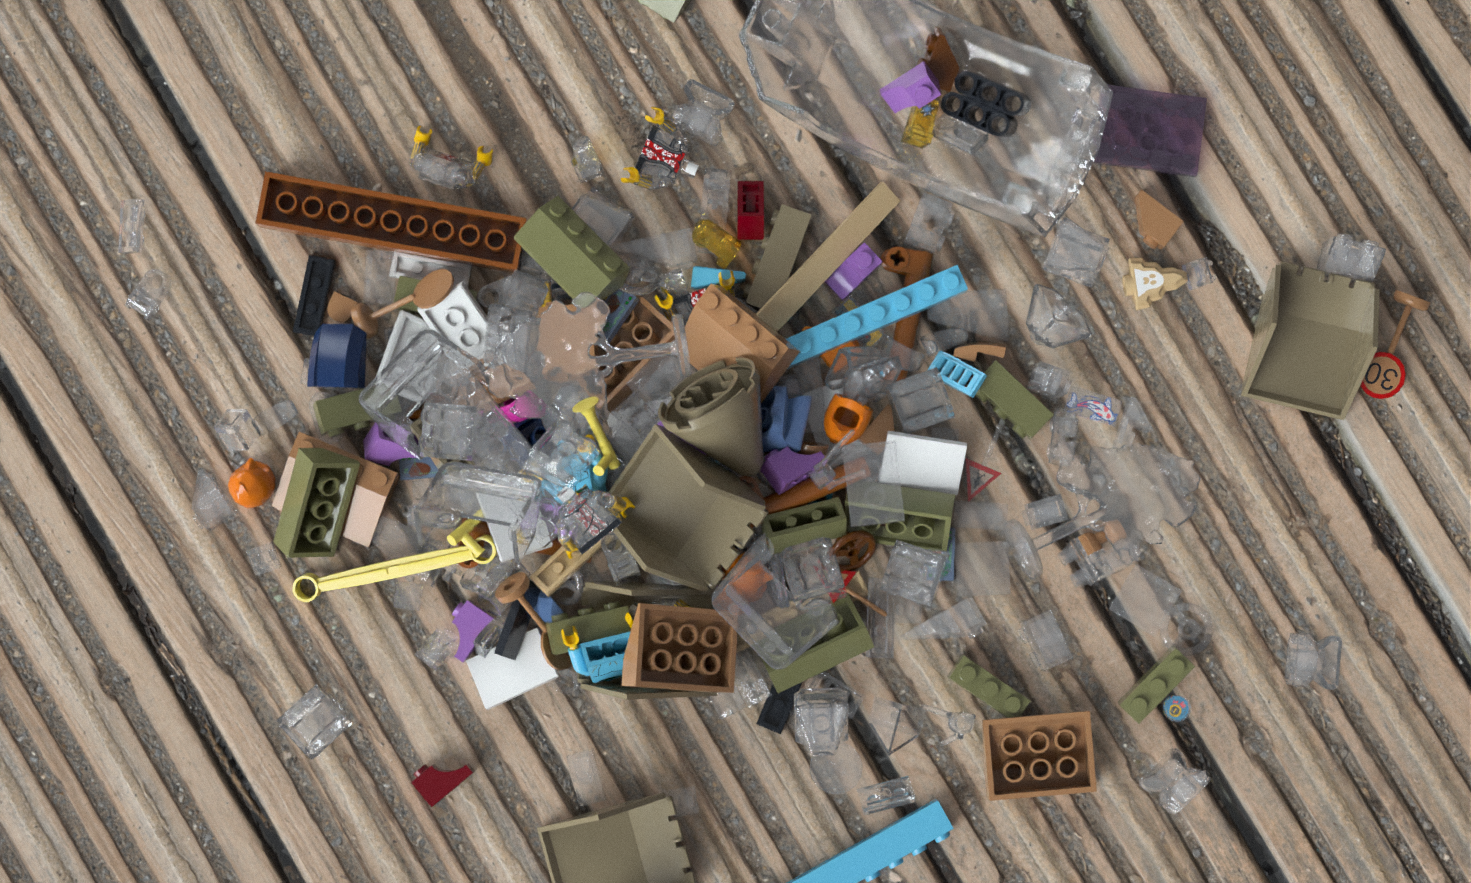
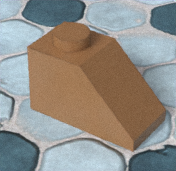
M1141 189L1135 196L1139 233L1144 237L1143 241L1145 244L1153 249L1159 248L1161 250L1184 221Z

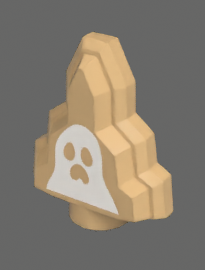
M1129 258V274L1122 276L1125 296H1132L1136 311L1149 308L1152 302L1161 300L1165 292L1176 290L1188 282L1187 272L1174 267L1162 268L1156 262H1145L1143 258Z

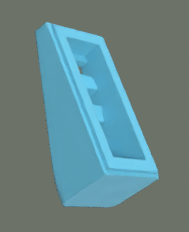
M695 266L692 272L691 289L707 288L711 283L715 285L720 284L718 273L721 272L722 279L728 280L731 277L730 270ZM733 271L735 283L745 281V272Z
M942 350L938 352L927 370L936 380L974 398L987 377L985 373ZM971 375H974L968 386L965 387Z

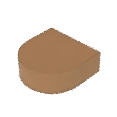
M334 291L328 303V314L336 322H348L352 319L351 307L358 302Z

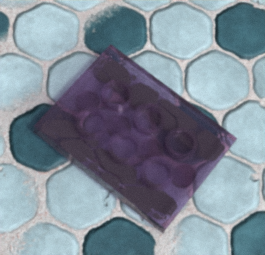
M1102 84L1091 163L1196 177L1207 98Z

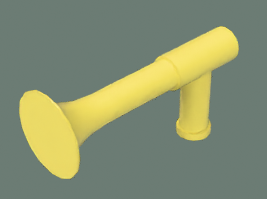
M589 397L578 402L572 410L576 413L580 412L587 419L597 439L603 457L594 466L593 472L597 476H602L607 467L610 470L616 469L620 466V462L597 418L595 405L599 399L598 397Z
M482 508L447 536V540L451 545L455 546L462 541L475 554L476 558L485 549L469 533L485 519Z

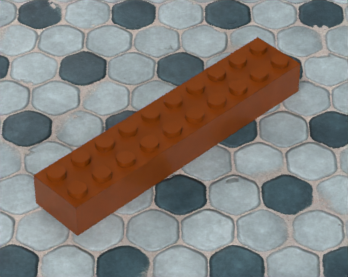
M265 171L255 223L264 229L519 274L524 249L514 240V236L528 220L523 217Z

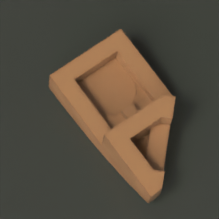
M977 341L956 347L953 356L974 362L977 352L1004 358L1006 346L996 342Z
M890 404L885 406L858 439L876 456H879L885 448L887 432H895Z

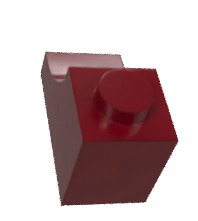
M737 181V240H763L764 181Z
M469 763L456 770H442L437 768L435 764L430 767L425 764L413 774L416 779L411 783L426 802L433 807L473 774L475 770Z

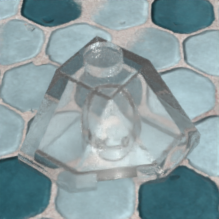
M1036 284L1033 288L1026 320L1032 341L1037 345H1044L1054 349L1089 338L1092 332L1084 315L1076 308L1072 311L1067 304L1062 302L1061 300L1064 297L1057 290L1040 284Z

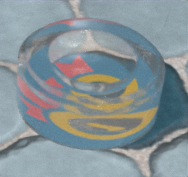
M1172 695L1165 700L1163 712L1169 720L1180 722L1190 715L1191 705L1184 696Z

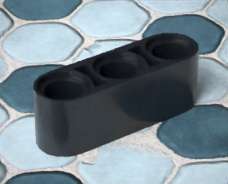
M963 71L955 78L954 85L957 92L1007 115L1021 117L1026 115L1031 109V100L1026 94L979 73ZM969 77H972L974 85L968 91L965 83ZM992 87H995L997 97L991 101L988 93ZM1018 97L1021 105L1017 111H1014L1012 101Z
M949 92L941 100V109L945 114L993 136L1010 137L1017 131L1018 123L1014 116L1007 115L960 93ZM958 98L960 100V107L957 111H954L952 104ZM981 108L983 118L978 122L975 113L977 109ZM1004 118L1007 125L1005 130L1001 132L998 128V123Z

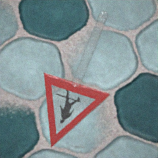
M1002 419L999 421L982 464L965 458L968 502L1002 474L986 467L1005 423Z

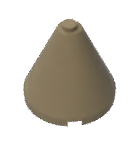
M736 357L737 364L727 366L726 362L721 360L698 370L681 381L669 392L673 399L666 406L665 402L660 404L658 417L668 431L741 476L747 475L751 477L756 475L763 465L760 373L752 360Z

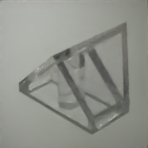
M874 697L868 723L888 756L920 736L926 710Z

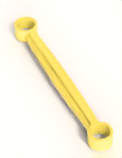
M481 535L475 541L485 540L491 544L493 551L489 558L480 556L476 558L475 554L465 545L382 561L322 577L314 573H305L294 581L293 593L298 600L310 602L324 591L408 576L472 559L479 564H486L493 560L498 553L492 536ZM302 579H309L315 584L316 592L314 595L307 596L301 591L300 582Z

